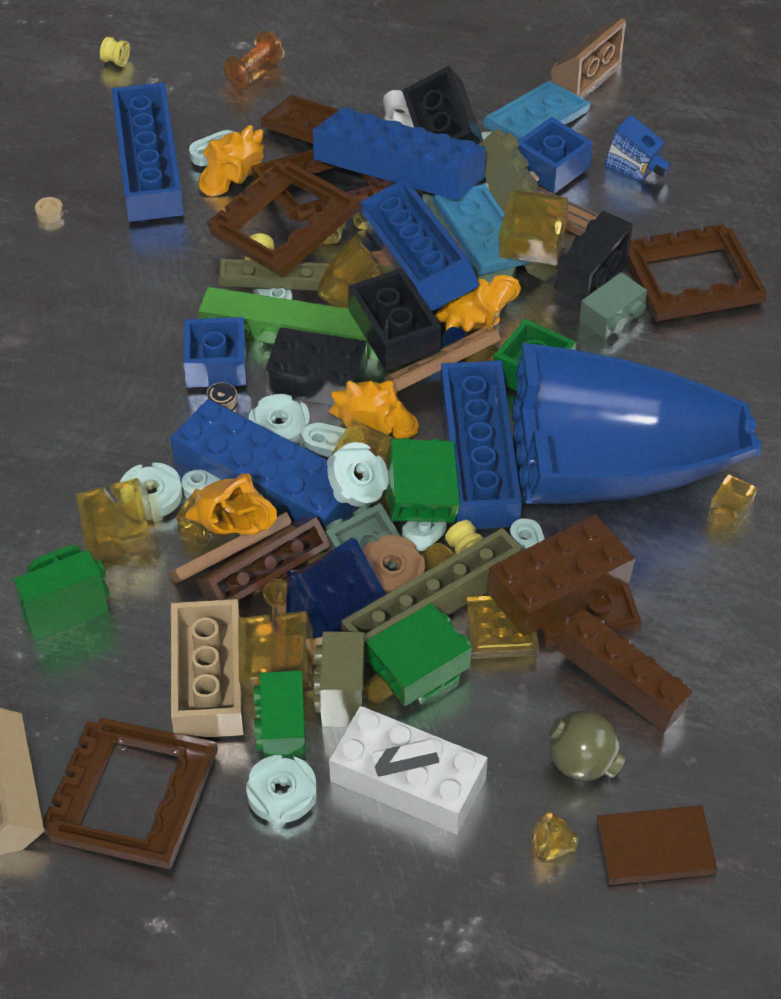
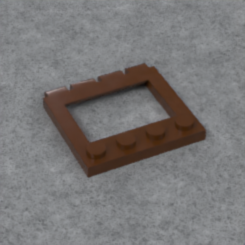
M312 149L253 165L251 170L252 176L257 180L260 176L264 177V173L278 161L283 164L289 161L311 174L324 173L338 166L314 160ZM360 173L370 185L346 193L354 196L361 202L390 187L392 182ZM287 189L273 200L290 221L296 219L297 222L308 220L315 212H321L328 207V203L321 199L300 205Z
M278 161L264 173V177L260 176L244 190L245 194L240 193L227 204L225 211L220 210L207 222V226L214 238L283 278L362 207L360 200L289 161L284 164ZM291 184L328 203V207L325 210L315 212L308 219V224L304 228L296 229L288 236V242L284 246L275 247L273 250L238 231Z
M724 224L704 227L703 233L700 228L678 231L677 237L673 233L650 236V242H648L646 237L632 239L630 242L628 265L637 284L647 290L646 302L656 322L767 301L768 293L732 228H726ZM723 249L739 281L734 285H727L725 283L713 284L707 290H700L698 288L684 289L683 293L679 295H673L669 292L662 293L647 262Z
M101 717L98 723L86 722L77 742L80 747L74 749L65 769L67 776L61 778L51 801L55 806H49L43 819V833L49 835L53 843L171 869L217 754V742ZM115 743L179 756L174 773L171 774L168 781L166 793L162 802L159 803L155 813V820L145 840L80 825Z

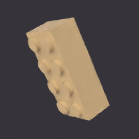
M238 599L171 603V721L174 733L196 738L244 735L241 622Z

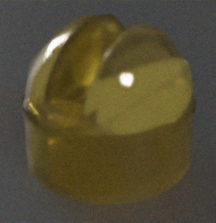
M274 579L263 588L265 601L273 607H280L285 604L292 594L290 584L283 579Z
M377 673L365 684V696L373 703H382L393 695V692Z

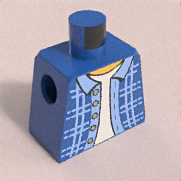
M629 115L616 129L604 165L641 182L652 171L664 178L670 170L672 163L660 157L664 146L663 139L635 117Z

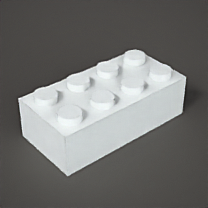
M360 706L329 759L330 782L458 835L486 780L488 757ZM430 739L433 740L439 758L438 764L381 777L377 776L371 756L373 752Z

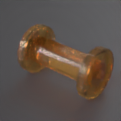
M260 32L255 37L256 47L241 59L229 57L223 63L224 74L233 86L241 90L247 89L253 83L252 73L267 61L276 64L284 58L283 45L271 32Z

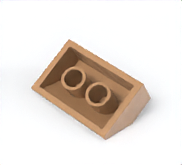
M621 18L587 36L580 45L570 50L567 56L553 65L550 72L552 76L551 81L580 97L622 62L626 20Z

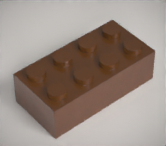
M594 514L489 568L486 592L525 637L629 583L635 557L604 522Z

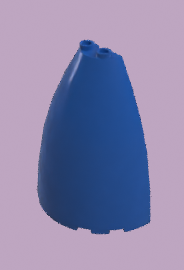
M529 343L522 344L516 379H518L517 397L513 398L512 421L515 422L513 445L520 495L522 497L521 502L524 504H580L639 498L677 489L715 475L751 457L758 458L760 456L761 440L757 439L755 432L756 419L751 416L749 404L671 372L633 361L573 349Z

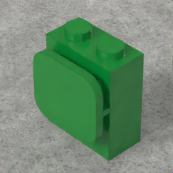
M408 438L391 439L386 456L389 474V484L386 493L391 521L454 523L460 506L454 441H442L439 439L411 440Z
M76 545L63 547L34 559L27 567V574L13 579L22 616L34 641L108 612L106 598L110 597V592L104 580L107 577L100 559L94 561L88 549L82 551Z
M432 603L365 641L366 661L404 707L416 699H430L452 686L459 680L461 672L470 668L472 645L464 634H459L452 627L447 614L443 611L439 612Z

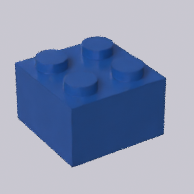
M550 117L518 140V149L529 164L527 167L529 172L534 171L539 177L537 183L553 193H556L591 166L593 142L553 117Z
M244 317L184 319L183 364L187 388L211 387L220 382L229 383L233 386L247 385Z

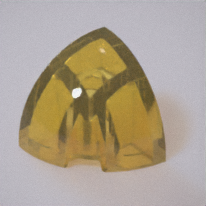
M354 236L338 252L327 267L319 283L318 295L331 305L349 309L348 286L385 274V272L377 264L378 261L370 251Z

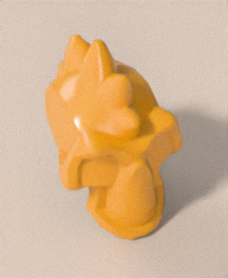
M248 125L241 132H231L219 140L213 139L209 142L203 151L208 165L198 181V188L206 196H220L229 191L231 180L236 184H241L248 176L252 175L251 166L262 163L264 156L263 130L253 131L252 125Z
M507 275L495 276L490 284L485 279H477L479 287L471 290L466 295L444 304L437 310L434 317L438 322L446 323L445 330L448 332L457 328L469 332L482 329L488 325L494 328L500 322L501 309L519 295L521 286L518 280Z
M387 380L381 384L372 381L358 383L348 381L346 383V390L331 392L335 404L328 411L333 416L339 418L350 430H354L359 434L372 433L379 436H387L392 432L395 439L410 438L418 433L419 422L399 401L397 390L394 388L392 380Z
M241 473L235 479H223L205 486L194 500V505L185 513V517L201 523L207 530L216 534L236 532L254 535L260 531L268 530L275 523L277 510L270 501L265 499L255 489L250 474Z

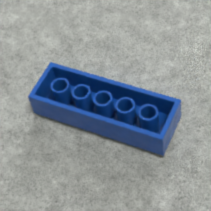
M165 82L112 88L128 221L184 215Z
M351 108L339 109L313 129L314 160L394 183L406 178L413 188L454 200H459L485 177L486 147L477 145L470 140H458L451 138L447 134H436L426 131L422 127H410L403 125L399 121H388L378 118L374 114L355 112Z
M406 178L360 202L362 208L359 210V213L367 231L395 270L403 268L430 311L439 309L444 304L466 295L471 290L480 286L467 255Z
M502 360L442 363L440 388L446 441H454L460 503L455 522L469 520L476 529L511 527L513 522L521 517L522 502Z
M207 399L170 437L173 461L190 471L204 470L221 480L235 479L241 473L250 474L255 489L275 507L277 517L287 512L292 521L290 524L303 517H317L324 532H326V526L340 518L344 521L356 508V506L349 503H340L334 497V490L328 478L326 459L210 399ZM355 475L358 480L361 479V477Z

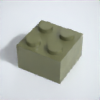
M323 631L322 645H316L315 666H317L313 686L315 713H321L322 727H348L359 707H364V632Z

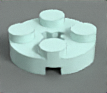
M274 394L258 401V406L254 410L251 409L249 413V420L300 445L303 443V430L310 424V414L307 406L302 401L299 404L292 400V396ZM277 418H281L284 423L276 424L275 422Z
M348 443L338 449L327 460L329 482L334 490V497L340 503H349L357 507L368 506L380 499L383 491L387 489L389 484L387 466L381 456H375L369 451L371 447L364 443ZM354 468H356L357 473H362V479L358 480L355 477Z
M152 463L153 467L142 468V464L134 466L120 480L121 504L128 513L135 517L146 519L149 522H159L165 515L174 511L182 500L183 489L180 477L172 467L163 463ZM154 487L157 488L155 493L147 494L145 492L146 488L148 490H152Z
M282 755L264 758L252 768L249 774L246 788L248 803L259 817L267 820L273 826H281L286 822L295 821L304 816L317 801L315 774L305 761L294 757V760L282 758ZM278 783L281 786H291L285 794L275 793V785Z

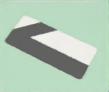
M431 739L371 754L378 777L439 763L435 745Z

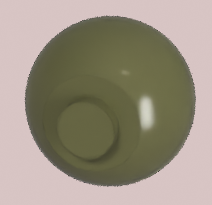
M576 711L566 715L563 719H556L548 733L551 737L549 744L550 754L554 764L564 775L578 781H591L603 775L614 778L624 765L626 756L618 751L620 742L617 731L604 716L592 711Z

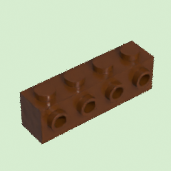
M303 517L197 578L196 582L206 601L238 599L240 604V599L248 594L254 595L268 587L267 583L275 578L281 579L295 571L294 567L303 562L304 564L317 559L321 556L320 552L330 547L331 544L317 517Z
M584 609L563 632L558 651L664 733L685 711L693 692L687 687L686 683L660 667V664L654 658L646 656L635 648L629 639L618 635L610 629L600 617L593 616Z

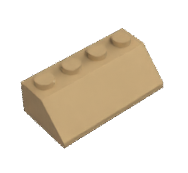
M0 708V855L26 848L44 832L22 713Z

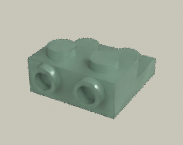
M381 503L372 508L369 505L363 506L352 514L354 517L343 521L342 518L337 519L325 528L327 530L325 534L331 544L327 549L337 566H343L356 590L363 587L358 565L365 545L369 542L372 544L375 541H379L381 536H400ZM392 561L388 565H383L389 571L397 569L396 563Z

